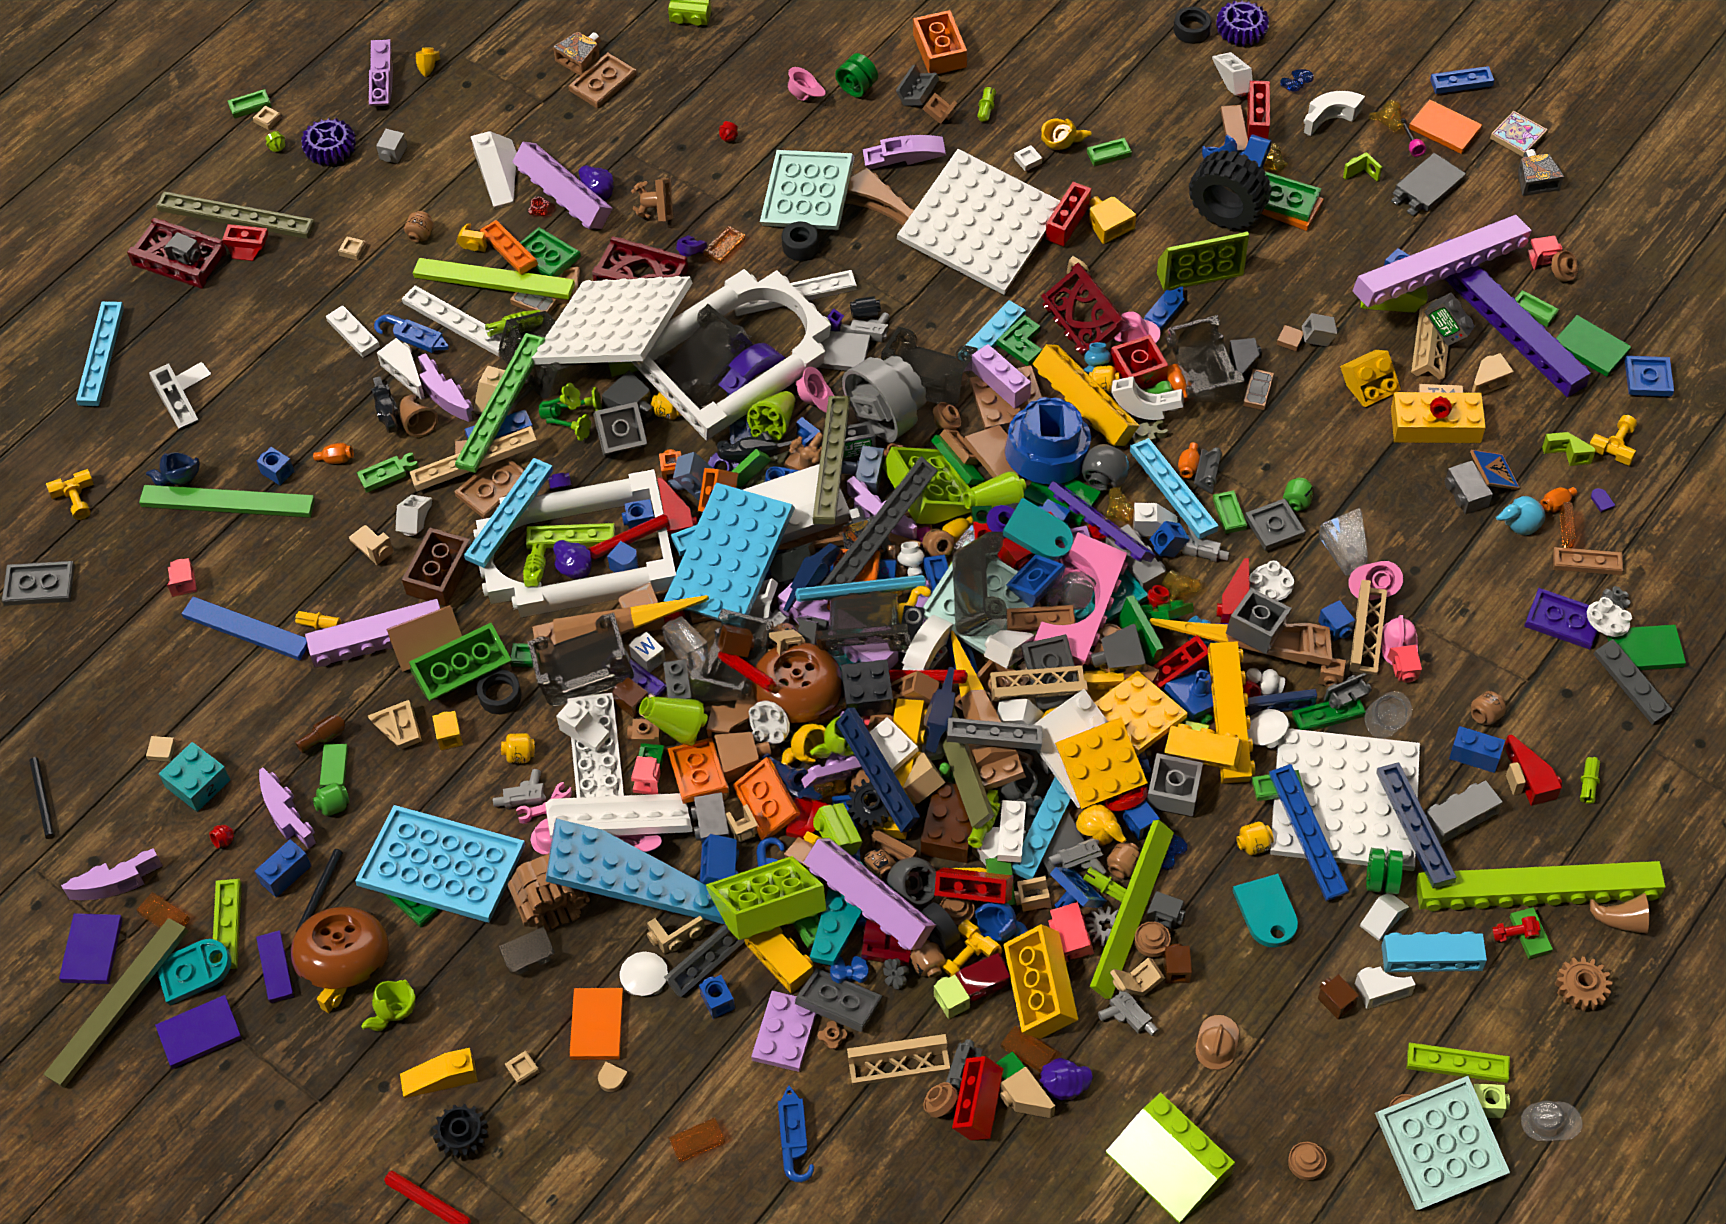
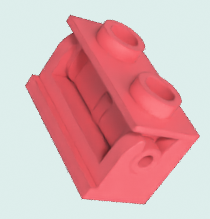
M1078 902L1050 910L1052 919L1048 920L1050 928L1059 931L1066 962H1069L1068 955L1070 959L1093 955L1094 950L1083 912Z

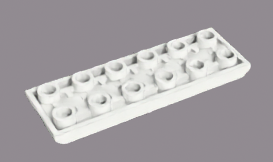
M605 693L568 698V702L572 700L589 710L591 716L610 733V737L597 752L571 737L577 798L624 796L613 694Z
M680 793L550 799L545 803L550 839L552 838L556 818L602 829L613 836L692 832L687 803L683 804Z

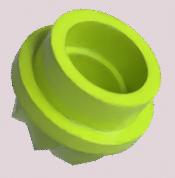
M274 131L266 136V146L273 152L283 150L285 147L284 135L280 134L279 131Z

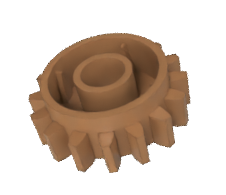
M1583 956L1580 962L1573 957L1570 964L1567 962L1563 963L1562 968L1559 969L1556 975L1558 978L1555 986L1559 987L1557 994L1562 995L1564 998L1563 1002H1568L1574 1009L1578 1007L1585 1011L1586 1008L1590 1007L1592 1010H1595L1598 1004L1601 1006L1604 1004L1606 998L1611 993L1609 989L1612 982L1608 981L1610 974L1609 972H1602L1604 965L1595 966V959L1588 963ZM1579 982H1583V983H1585L1587 986H1583V985H1581Z

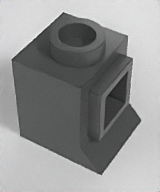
M179 232L164 247L168 259L177 260L186 265H193L202 255L197 240Z
M808 615L797 617L796 620L800 625L798 633L802 635L805 642L821 648L826 647L829 620Z
M1156 891L1147 912L1146 922L1155 921L1169 929L1171 927L1175 929L1177 924H1182L1186 911L1182 910L1183 900Z

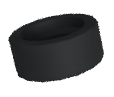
M1186 7L1176 14L1173 30L1179 40L1186 43H1199L1209 36L1211 17L1207 11L1199 7ZM1196 21L1201 23L1203 27L1189 29L1184 27L1182 23Z
M497 669L483 675L478 681L477 694L479 702L484 710L489 713L499 715L509 713L520 703L522 693L519 680L510 671ZM506 683L512 686V693L504 700L495 701L486 697V691L495 684Z
M933 902L921 911L923 915L936 924L928 939L931 942L937 943L941 950L948 949L960 940V933L955 922L939 904Z

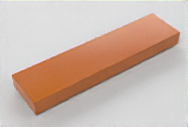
M497 220L480 229V232H484L486 240L521 275L538 265L536 258Z

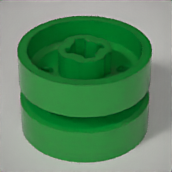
M855 53L836 70L835 77L839 86L847 94L853 97H861L877 82L878 71L866 56Z
M1371 847L1367 866V891L1380 892L1384 883L1385 893L1398 894L1402 878L1403 852L1389 849L1387 859H1385L1384 849Z

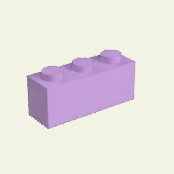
M989 344L972 355V371L1014 409L1030 398L1031 381Z

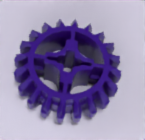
M1234 0L1232 4L1227 3L1217 15L1216 26L1218 35L1222 36V40L1227 39L1228 44L1234 42L1235 46L1237 44H1242L1243 47L1245 44L1252 46L1253 42L1258 43L1267 34L1269 27L1267 11L1263 10V6L1258 7L1257 3L1251 4L1250 0L1248 2L1241 0L1238 3Z
M328 118L325 121L321 119L318 123L313 122V126H307V130L303 131V137H301L303 152H305L308 159H311L313 163L318 162L320 166L324 163L329 166L330 163L337 164V161L344 162V157L350 158V153L354 152V147L356 146L355 134L350 125L346 124L344 120L339 121L337 118L334 120Z

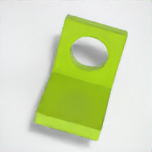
M1366 152L1345 164L1343 178L1347 180L1365 170L1373 179L1379 181L1382 166ZM1370 164L1375 167L1376 173L1372 171Z

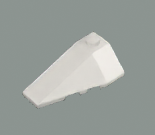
M491 131L471 136L474 154L494 209L514 204L516 165L512 161L517 152L512 140Z

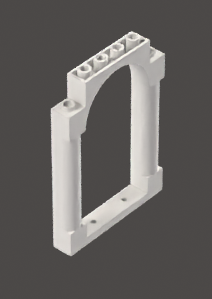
M743 269L726 280L724 287L668 321L644 361L631 362L707 441L746 415L752 405L781 392L801 379L807 367L817 368L822 365L825 358V349L821 342L830 336L831 324L825 316H822L817 311L814 304L809 303L803 297L801 291L795 289L790 284L788 278L782 276L777 270L757 282L752 274ZM757 300L773 301L785 305L794 311L801 319L806 334L801 343L792 350V355L717 404L713 401L701 410L654 362L658 357L747 302Z
M653 469L628 474V479L537 495L512 530L530 523L625 506L624 503L646 499L651 500L654 517L663 514L655 471ZM505 497L499 498L500 504L502 503ZM490 518L476 520L477 529L473 530L475 539ZM665 527L657 531L663 559L646 562L647 567L541 586L540 582L538 586L525 587L523 582L506 577L495 567L493 555L485 568L479 566L481 578L486 579V583H482L484 597L489 596L491 604L512 600L514 610L518 609L521 618L616 600L648 583H651L654 592L668 590L676 576L667 529Z

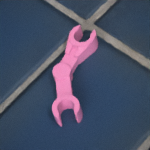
M564 782L559 783L550 799L570 798L572 795L571 787L565 793H561L560 791L565 786ZM545 803L532 808L527 806L518 807L516 809L517 815L527 813L524 817H518L519 822L526 824L532 817L546 814Z

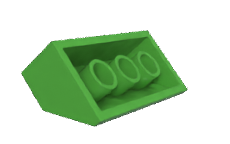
M489 623L409 661V665L418 686L430 702L512 662L494 626L492 623Z

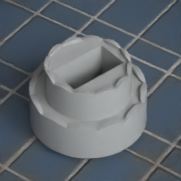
M890 356L884 361L880 358L869 357L846 371L842 378L845 396H850V408L860 423L871 422L875 437L886 443L894 442L917 423V410L923 407L927 401L925 398L926 390L921 385L920 377L913 372L910 364L904 362L898 356Z

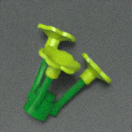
M568 383L562 387L563 395L560 398L542 401L539 405V415L541 419H546L547 424L554 423L571 427L572 430H575L577 439L583 441L584 438L589 436V429L592 424L591 420H589V415L584 414L578 418L577 422L573 421L572 423L555 418L560 416L561 408L569 407L570 410H574L580 405H593L596 411L602 410L601 396L598 388L593 387L592 397L580 400V391L572 383Z

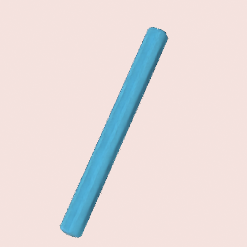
M923 575L798 588L795 595L796 600L799 602L913 590L918 586H925L926 581Z

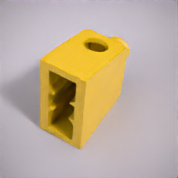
M1095 196L1090 200L1089 223L1102 244L1135 228L1136 214L1115 197L1102 201L1098 196Z

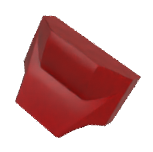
M228 224L222 240L228 247L232 259L253 261L258 251L263 248L269 233L267 228Z
M808 797L795 798L794 803L800 815L787 824L786 836L800 837L804 840L803 837L807 831L813 833L816 830L813 825V819L820 807L829 805L822 798L820 800Z

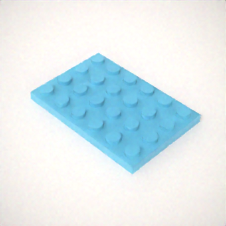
M716 483L664 602L707 595L709 597L708 601L684 610L743 628L795 510L793 504Z
M394 805L355 881L357 886L489 923L525 848V841Z

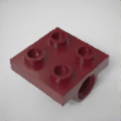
M867 920L861 959L885 962L888 959L898 958L900 965L909 966L912 950L902 948L894 936L888 935L880 929V925L877 922Z

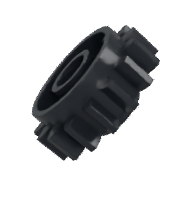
M862 779V786L854 785L855 793H848L851 799L846 801L848 808H850L848 813L850 817H853V821L856 824L860 823L864 829L867 826H870L872 830L876 826L884 827L886 822L892 821L891 815L872 783H866ZM877 801L875 805L869 806L872 802Z
M455 1104L450 1110L444 1109L442 1117L437 1116L436 1118L438 1125L433 1126L434 1133H436L433 1139L435 1143H438V1150L440 1152L444 1150L447 1158L453 1153L455 1160H459L460 1155L463 1154L466 1159H469L470 1152L477 1155V1147H485V1142L482 1138H489L488 1131L486 1130L489 1126L487 1121H484L483 1113H478L475 1106L469 1109L466 1104H463L462 1107H457ZM459 1129H466L462 1134H455Z

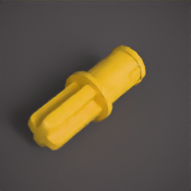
M299 611L295 617L296 624L314 627L315 630L341 624L339 617L325 616L321 612L313 614Z

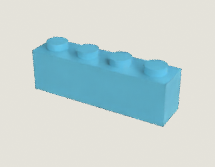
M1417 932L1413 935L1391 933L1384 936L1381 945L1384 972L1483 971L1487 961L1483 934H1475L1474 932H1464L1462 934H1451L1449 932L1426 934Z

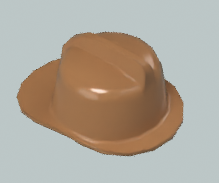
M1214 1015L1203 1021L1196 1043V1056L1203 1066L1211 1070H1220L1232 1063L1239 1040V1029L1232 1019L1224 1015Z

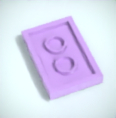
M771 991L751 1056L752 1061L800 1072L817 1013L796 1005L795 999L797 996Z

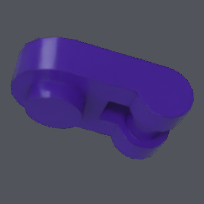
M688 235L678 239L676 249L679 251V254L690 257L691 254L698 252L703 254L707 249V242L702 240L696 241L694 237Z
M558 473L549 476V488L556 489L558 487L571 486L569 473Z

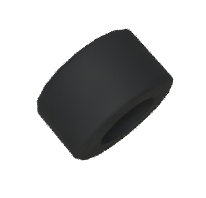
M798 221L784 228L781 236L782 248L788 258L804 261L814 257L818 251L819 240L817 229L812 224ZM797 240H805L804 242H795Z

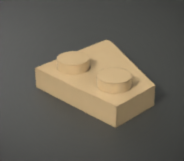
M410 700L368 715L370 721L399 749L422 741Z

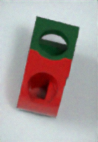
M992 505L972 506L971 518L974 545L978 548L993 547V533L988 528L986 522L987 514L992 509Z

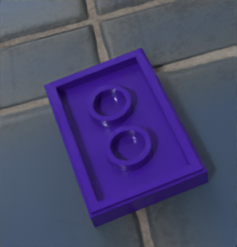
M1538 588L1524 627L1589 650L1597 632L1587 619L1589 605Z
M73 914L59 976L61 983L109 984L123 920L121 915Z
M225 995L155 1025L172 1069L242 1039Z

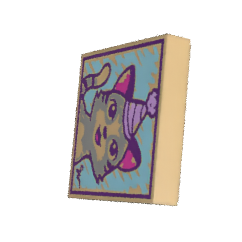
M1513 111L1491 133L1490 139L1524 157L1523 154L1527 150L1533 149L1546 135L1547 129Z

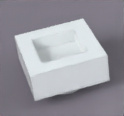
M1032 146L1014 153V159L1024 171L1042 164V157Z

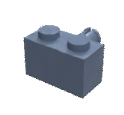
M862 446L859 461H843L842 474L855 475L859 482L865 483L869 492L873 495H878L883 473L884 448Z
M695 452L677 457L673 479L668 480L667 484L674 492L686 489L697 500H700L704 468L712 467Z

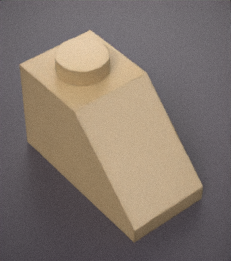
M1501 353L1487 356L1481 361L1471 393H1481V395L1510 385L1514 371Z
M487 366L479 380L473 409L474 413L482 414L505 370Z
M1027 1067L1001 1082L1000 1097L1007 1106L1011 1105L1015 1112L1047 1118L1054 1116L1055 1105Z

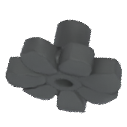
M1614 586L1612 591L1605 589L1602 593V597L1609 598L1613 604L1619 606L1622 610L1630 605V600L1627 599L1629 594L1626 591H1622L1620 587Z
M1031 794L1024 795V799H1017L1015 801L1026 802L1025 813L1027 819H1034L1036 817L1035 810L1041 806L1043 799L1040 796L1032 797Z
M898 958L886 960L883 972L888 977L885 979V983L888 986L893 985L894 989L902 988V985H905L907 982L905 975L909 974L908 966H900Z

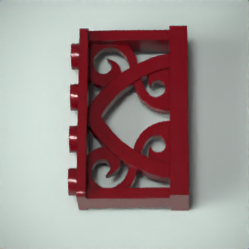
M156 218L151 220L150 226L134 247L131 246L127 251L133 266L201 289L205 286V280L220 259L227 253L223 241L217 237H210L199 231L195 232L183 226H177ZM179 232L197 240L202 251L200 257L208 255V251L211 254L208 257L199 258L193 265H186L180 261L168 259L164 247ZM157 234L164 236V238L158 236L159 243L153 241ZM199 263H204V264L201 266V268L198 269Z
M612 236L601 260L594 267L592 276L593 281L638 279L633 277V273L628 267L647 262L655 274H647L641 278L684 277L689 269L687 257L681 254L667 252L642 243H635ZM615 253L620 254V262L614 260L613 256ZM609 263L614 265L609 270L607 269ZM672 269L676 270V272L673 274L663 275L670 273Z
M1078 262L1072 267L1073 270L1049 291L1043 293L1041 297L1045 301L1043 306L1049 313L1053 312L1055 314V317H1053L1054 321L1060 327L1064 326L1066 329L1064 334L1071 342L1073 340L1076 342V350L1084 356L1089 350L1091 343L1100 342L1107 344L1121 331H1126L1130 326L1089 272ZM1076 282L1072 291L1068 289L1071 285H1073ZM1085 291L1089 292V295L1086 298H1082L1079 296L1080 294L1084 296ZM1062 293L1069 294V298H1060L1064 301L1061 306L1056 305V298ZM1077 300L1081 303H1090L1097 300L1091 312L1092 321L1081 322L1074 320ZM1103 310V315H1098L1099 320H1097V312ZM1111 325L1102 333L1101 328ZM1074 329L1080 330L1079 334ZM1093 330H1096V339L1089 344L1085 343V335L1089 334L1090 339H1092L1094 335Z

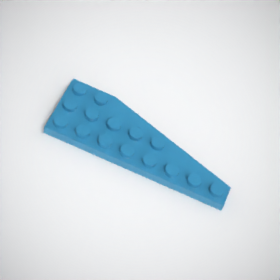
M556 818L552 833L546 882L696 918L701 916L704 920L725 924L705 884L602 829Z

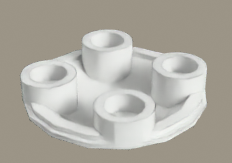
M1269 561L1267 564L1257 567L1250 574L1249 586L1276 601H1280L1292 592L1294 579L1290 571L1281 566L1279 562Z
M1602 597L1599 601L1589 605L1587 609V619L1597 631L1613 637L1623 636L1628 632L1632 619L1631 613L1613 604L1609 598Z
M761 701L749 709L750 725L753 730V738L756 741H768L770 744H777L787 738L790 731V723L787 714L779 705L770 701Z
M1274 709L1259 711L1250 717V729H1247L1248 738H1252L1254 745H1266L1268 748H1273L1279 744V740L1286 734L1290 726L1288 718L1283 712Z
M645 951L633 954L626 959L620 970V980L624 990L628 994L638 996L661 993L666 983L664 976L668 974L667 965L655 953Z

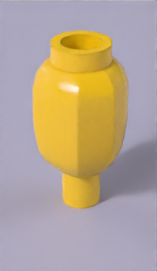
M970 516L966 519H954L944 525L942 530L951 534L954 543H957L969 534L970 530L968 529L972 526V518Z

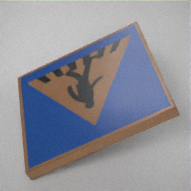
M1479 450L1470 451L1487 486L1514 490L1520 489L1503 454Z

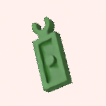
M407 453L401 460L397 456L357 472V475L367 493L405 477V471L416 470L419 466L417 461L409 463L414 460L413 453Z

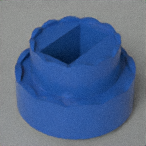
M1039 398L1036 401L1030 402L1025 409L1019 411L1010 422L1005 444L1006 460L1016 473L1030 481L1042 484H1051L1052 481L1057 483L1068 482L1082 473L1083 459L1090 450V429L1083 421L1081 413L1073 404L1065 402L1060 398Z

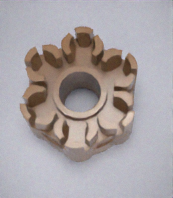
M549 853L521 864L508 883L509 890L524 926H537L540 932L550 931L544 916H547L551 928L554 929L559 925L554 911L557 912L562 924L569 923L564 909L567 908L573 922L580 917V909L587 905L586 902L590 901L587 891L545 881Z

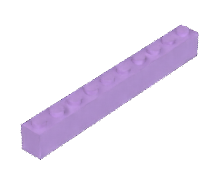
M1517 215L1508 217L1359 275L1353 292L1368 308L1376 304H1382L1384 301L1397 298L1401 294L1412 292L1439 279H1445L1454 273H1460L1467 268L1475 267L1502 254H1508L1512 250L1523 248L1528 243L1532 230Z

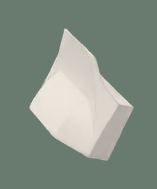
M773 578L762 583L748 616L752 623L769 617L771 603L778 582Z

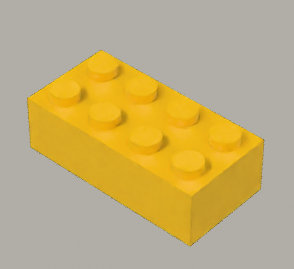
M1394 392L1391 405L1394 442H1482L1485 431V419L1481 393ZM1439 396L1447 397L1452 404V410L1445 418H1436L1430 411L1431 401Z
M1041 924L1004 943L1022 1033L1041 1039L1078 1021L1059 931Z

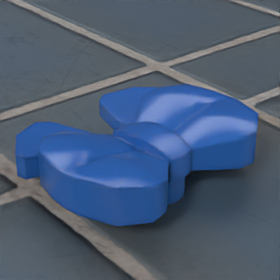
M839 956L835 965H830V976L836 983H842L844 980L850 982L853 979L863 983L867 980L868 966L861 957H853L851 966H845L842 957Z

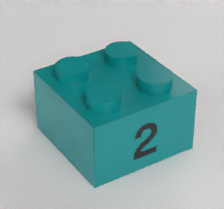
M193 742L159 773L164 786L196 812L230 781L225 767Z

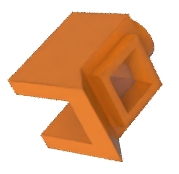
M669 449L659 454L662 478L666 483V475L674 474L677 457L681 456V451Z

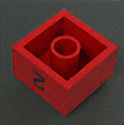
M1151 335L1112 347L1110 363L1115 368L1116 373H1120L1121 379L1134 376V380L1140 389L1157 385L1161 381H1167L1168 364Z

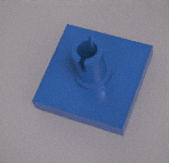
M1202 668L1166 683L1164 690L1187 712V715L1192 720L1214 711L1211 676Z
M1055 867L1050 873L1066 890L1058 902L1054 904L1056 908L1076 903V901L1083 907L1102 908L1107 902L1074 869Z

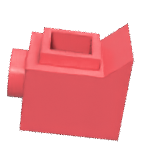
M1555 236L1535 238L1530 241L1533 249L1528 250L1527 253L1535 270L1538 265L1552 264L1553 256L1557 252L1562 251V246L1560 243L1558 244Z
M178 559L170 562L171 567H168L170 581L167 586L172 597L197 592L195 573L190 559Z
M1416 645L1390 648L1387 658L1392 661L1395 677H1398V680L1404 683H1410L1418 679L1422 667Z
M637 756L631 780L635 781L633 786L634 793L658 794V782L661 773L660 764H657V758Z

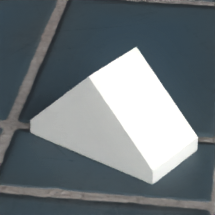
M1028 699L1000 700L996 712L1001 722L1027 725L1035 724L1044 715V712Z
M1387 893L1378 897L1361 922L1360 927L1380 941L1409 909V906L1393 894Z

